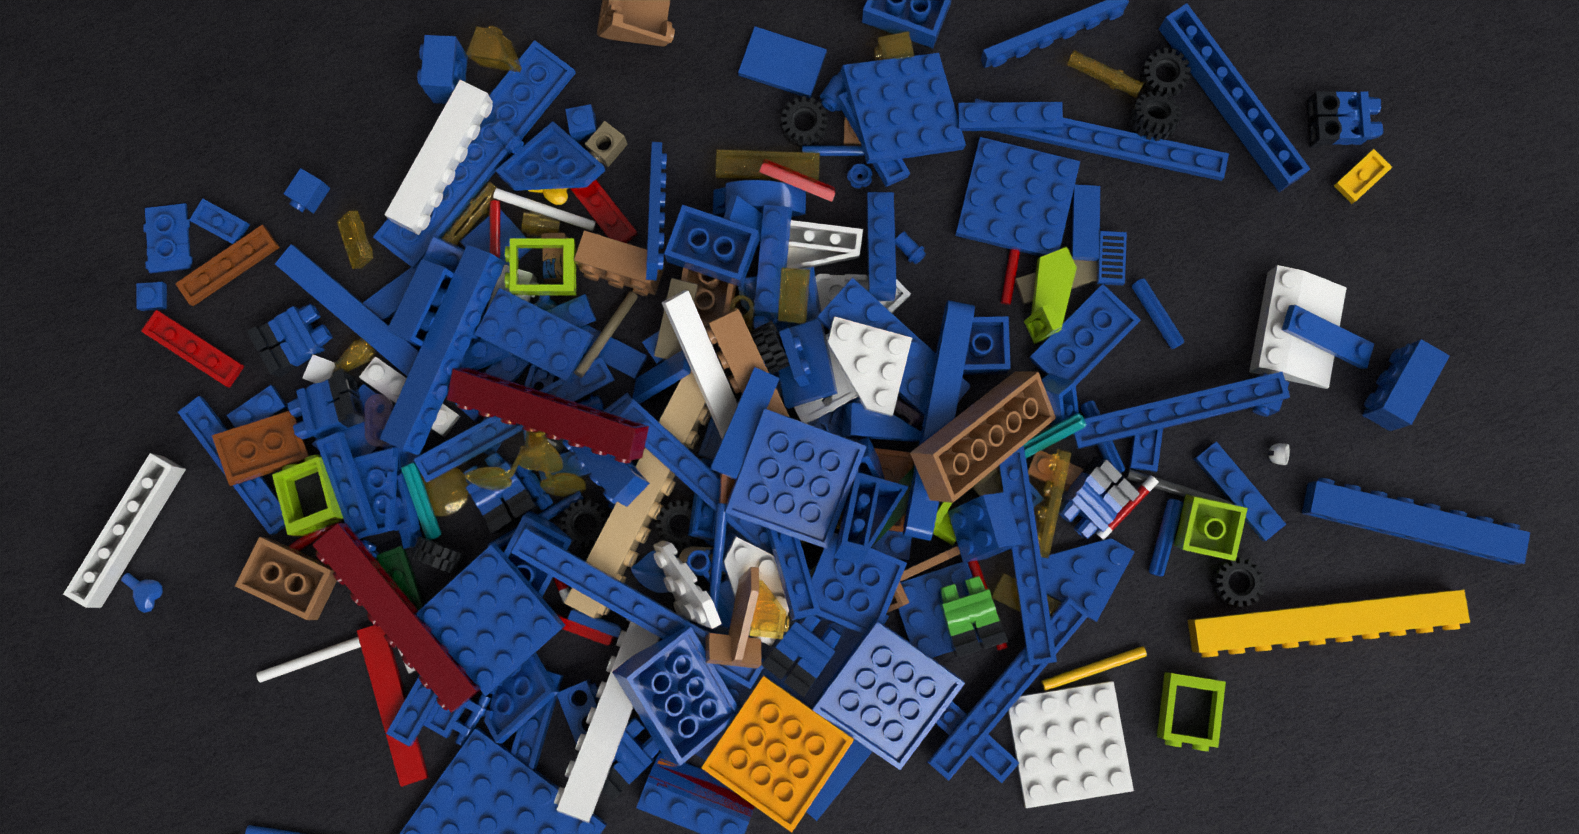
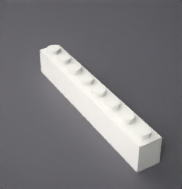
M628 619L626 621H629L630 624L627 632L621 631L616 646L620 647L617 657L611 656L606 671L610 672L607 683L602 681L596 697L600 698L597 708L591 707L586 723L590 724L587 734L581 733L575 748L579 751L576 761L571 760L567 767L565 776L569 779L565 789L559 788L554 804L558 805L557 812L586 823L590 822L633 710V705L612 672L630 657L660 640V637Z

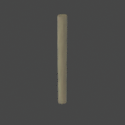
M630 291L574 370L575 375L583 378L637 300L638 296L634 292Z

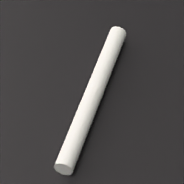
M498 188L494 192L493 198L590 231L594 230L596 222Z
M355 637L257 672V679L261 683L361 647L359 638Z

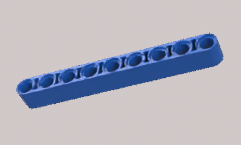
M950 300L946 302L919 446L955 418L974 318V305ZM916 465L906 510L903 536L930 541L934 531L939 501L929 499Z

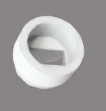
M1278 443L1272 445L1269 450L1274 451V455H1268L1270 461L1279 465H1287L1290 451L1289 444Z

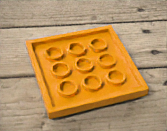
M764 675L701 768L787 830L793 832L854 741V738L814 712L812 708Z

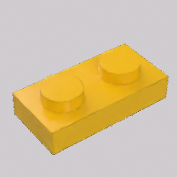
M1373 149L1343 176L1334 187L1353 204L1384 176L1392 166Z

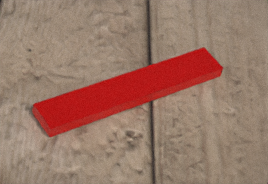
M373 625L357 630V634L386 733L403 705L406 695L392 646L384 637L386 633L380 626L376 627ZM386 734L400 787L429 778L418 737L413 745L409 747Z

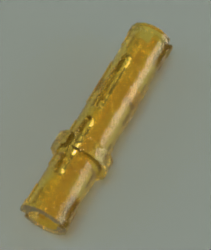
M1076 50L1073 51L1067 63L1068 66L1110 85L1111 89L1115 90L1117 88L1135 98L1144 84L1123 74L1124 71L1110 68Z
M488 182L479 195L469 201L471 203L469 207L455 221L442 239L456 246L483 214L486 215L489 212L487 209L490 206V201L495 200L493 196L497 187ZM485 197H487L486 201L481 205V207L476 211V213L472 215V212L476 209V207L482 202V200ZM467 218H470V220L459 231V233L456 236H454L455 232L460 228V226L465 222V220Z

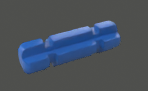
M523 462L518 465L515 470L519 477L523 478L522 481L531 496L537 499L538 507L541 510L549 508L553 504V500L549 494L545 493L546 489L537 475L532 473L533 469L530 464Z

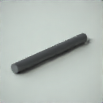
M1129 469L1126 479L1143 484L1150 475ZM1154 477L1159 482L1154 487L1156 489L1181 497L1189 494L1232 504V501Z

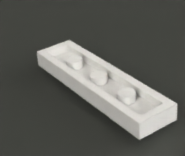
M377 357L373 358L359 376L360 379L394 403H396L407 379ZM442 403L431 429L445 438L460 416Z

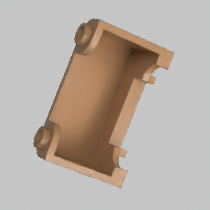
M602 0L597 35L609 40L664 47L672 42L675 34L672 23L667 21L670 0Z

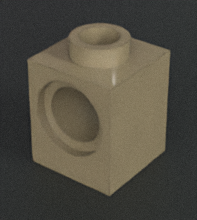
M606 121L601 124L585 143L588 152L607 167L613 163L628 145L625 136ZM602 143H611V146L607 150L599 149V146Z

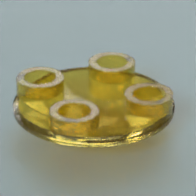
M454 468L426 483L421 474L435 516H448L465 506L468 496L466 489L468 483L464 474L458 468Z

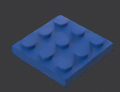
M834 532L828 549L823 548L811 577L820 608L818 615L865 635L876 619L883 623L907 562L873 548H870L860 565L833 558L838 534Z
M961 562L900 582L910 602L898 608L908 640L931 658L953 651L940 603L943 602L940 588L955 584L959 597L968 595L964 580L973 577L967 562ZM972 624L976 634V638L978 639L974 624Z

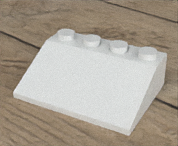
M1279 265L1267 273L1249 372L1261 375L1263 373L1274 374L1283 371L1285 380L1328 389L1334 356L1282 331V326L1289 305H1297L1340 327L1346 287L1303 270Z

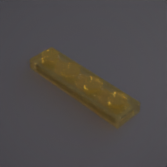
M717 150L716 178L778 180L759 172L763 160L768 159L819 180L820 153Z
M1058 449L1057 454H1052L1049 470H1053L1051 481L1047 480L1044 488V496H1047L1045 507L1041 506L1038 516V522H1042L1040 533L1037 532L1040 554L1044 558H1049L1071 452L1063 449Z

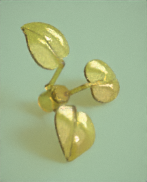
M526 431L525 446H520L519 454L508 472L499 467H484L464 473V477L478 487L494 491L503 490L511 486L512 480L510 478L514 475L518 465L528 470L545 472L547 479L541 480L540 486L549 494L570 496L577 491L583 492L587 489L585 481L575 474H551L562 470L563 460L557 450L547 440L545 433L541 431Z

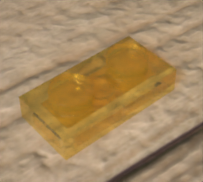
M348 211L337 221L352 269H361L373 259L372 247L368 243L364 224L360 219L358 211Z
M782 268L778 321L806 323L810 279L809 269Z

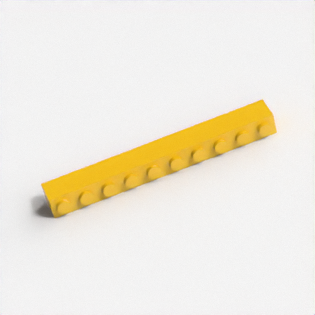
M1450 590L1188 620L1192 652L1201 653L1202 657L1218 656V651L1228 650V654L1245 653V648L1255 647V651L1272 650V645L1282 644V648L1299 647L1298 642L1308 641L1309 645L1326 644L1325 639L1335 638L1336 642L1353 641L1352 636L1362 635V639L1380 638L1379 633L1389 632V636L1407 635L1406 630L1415 629L1416 633L1433 632V627L1442 626L1443 630L1460 629V624L1470 623L1465 590Z

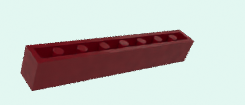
M471 368L452 370L447 400L457 403L458 408L465 410L476 409L479 410V415L485 417H500L502 423L511 425L517 423L523 425L522 429L526 431H541L545 433L547 438L568 440V444L574 447H589L594 454L615 456L614 460L618 462L631 463V460L643 457L649 429L647 425Z
M337 523L313 544L317 550L316 556L326 565H330L335 571L333 572L334 578L341 585H346L349 588L352 600L359 606L363 605L368 611L367 617L376 627L380 626L386 633L384 635L386 641L392 647H397L401 651L404 663L410 668H415L420 674V682L427 689L434 691L438 696L436 698L438 704L444 710H449L451 713L458 710L480 691L481 688L470 679L465 669L448 653L447 647L440 643L431 633V628L416 615L419 610L346 523Z

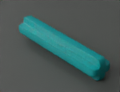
M1076 413L1035 435L1023 445L1026 458L1083 429L1086 426L1084 417Z
M416 463L405 465L401 470L424 535L428 540L437 538L441 535V531Z

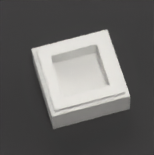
M312 354L303 379L313 383H321L334 377L333 372L337 371L339 364Z

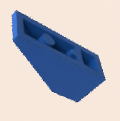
M853 399L852 403L843 405L842 437H869V439L909 442L920 441L921 431L895 415L887 416L865 410L860 399Z

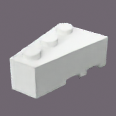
M791 220L786 271L859 258L863 229Z

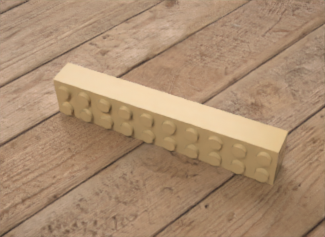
M692 370L689 375L680 380L659 421L687 449H694L700 437L698 430L701 424L706 426L711 417ZM646 448L644 449L643 457L639 459L635 467L650 484L628 507L619 502L616 503L586 562L623 583L626 581V577L623 575L627 567L632 568L637 560L639 553L636 550L639 544H644L651 532V529L648 527L652 519L657 520V515L660 514V510L663 508V505L660 504L665 495L669 496L676 483L673 481L675 474ZM574 588L571 589L564 602L592 618H601L603 615L607 616L611 610Z

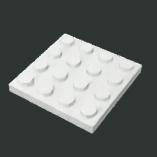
M1113 681L1021 695L1008 710L1016 760L1019 762L1017 767L1025 808L1134 791Z

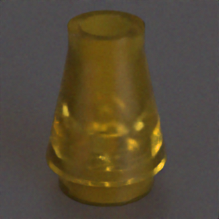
M532 210L530 213L524 212L521 232L527 233V236L559 233L560 220L547 217Z
M360 338L358 341L354 340L334 364L338 370L343 368L349 372L371 361L375 351L370 344L363 338Z

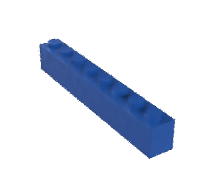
M1186 3L1168 15L1161 24L1159 31L1171 47L1177 50L1176 54L1178 56L1180 53L1184 54L1183 61L1188 59L1189 64L1187 67H1191L1193 77L1278 192L1299 180L1310 170L1309 166L1190 6Z
M469 245L466 246L380 440L407 452L420 455L433 423L436 421L441 405L448 394L452 370L459 369V365L470 345L477 325L480 323L481 316L491 298L498 278L502 274L505 261L489 252Z
M1318 478V481L1310 482L1307 485L1302 514L1510 565L1525 564L1530 532L1520 530V525L1512 523L1498 525L1493 523L1494 519L1476 516V519L1467 517L1466 512L1450 510L1448 513L1440 511V506L1424 503L1423 506L1415 505L1414 500L1409 498L1397 497V500L1387 498V493L1380 491L1361 492V487L1345 484L1344 487L1334 485L1335 481L1326 478Z

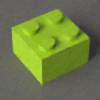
M1186 494L1174 546L1186 551L1236 561L1248 508Z

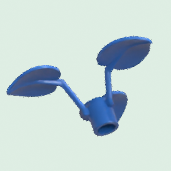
M727 522L725 537H728L729 533L732 532L746 540ZM704 540L708 545L714 546V541ZM713 549L693 551L688 556L687 565L694 574L698 576L704 575L710 584L711 576L709 571L711 570L712 562L709 555L713 554ZM653 550L632 566L631 571L635 578L647 589L656 593H667L669 591L664 583L666 576L663 568L657 565L654 558L656 551ZM730 581L721 583L717 612L722 623L718 626L730 628L735 602Z

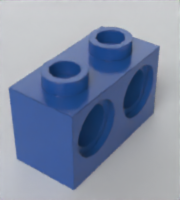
M591 679L557 693L576 744L581 733L587 734L588 728L585 726V719L591 707L597 708L600 699L596 697L599 687L597 683L592 684ZM578 690H582L587 694L585 705H579L575 701V693Z

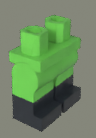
M979 576L964 580L968 595L959 597L955 584L940 588L943 601L940 603L954 655L958 658L981 651V648L987 649L1008 642L991 598L990 590L985 589ZM972 624H974L978 639L976 638V634Z

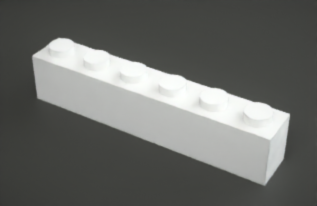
M459 80L385 213V216L391 222L417 235H420L421 231L428 227L431 219L430 215L434 207L440 205L444 189L454 180L455 170L459 162L461 163L465 160L470 142L477 138L480 132V124L492 111L493 101L488 93Z
M149 454L65 590V596L86 608H101L185 472V468L164 456Z

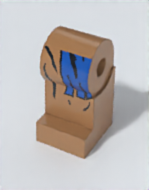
M565 233L541 234V238H568ZM543 248V278L545 284L563 283V248Z

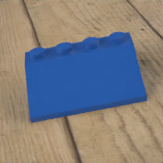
M687 626L636 653L612 672L665 759L679 766L729 726L740 711L715 666L711 663H706V651L691 626Z

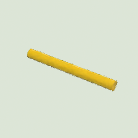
M1141 646L1042 680L1041 682L1044 690L1047 691L1146 657L1147 653L1145 648Z

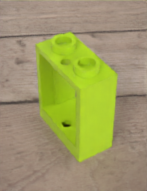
M510 238V246L505 247V260L510 262V272H505V287L509 288L513 295H576L575 239ZM518 248H563V285H518Z
M321 455L306 457L305 462L300 464L286 465L282 467V471L272 475L287 535L305 536L344 521ZM319 472L328 508L304 517L294 481Z
M1165 672L1157 737L1165 739V745L1182 747V742L1192 744V749L1209 752V747L1218 748L1226 682ZM1177 685L1213 691L1208 738L1171 733Z

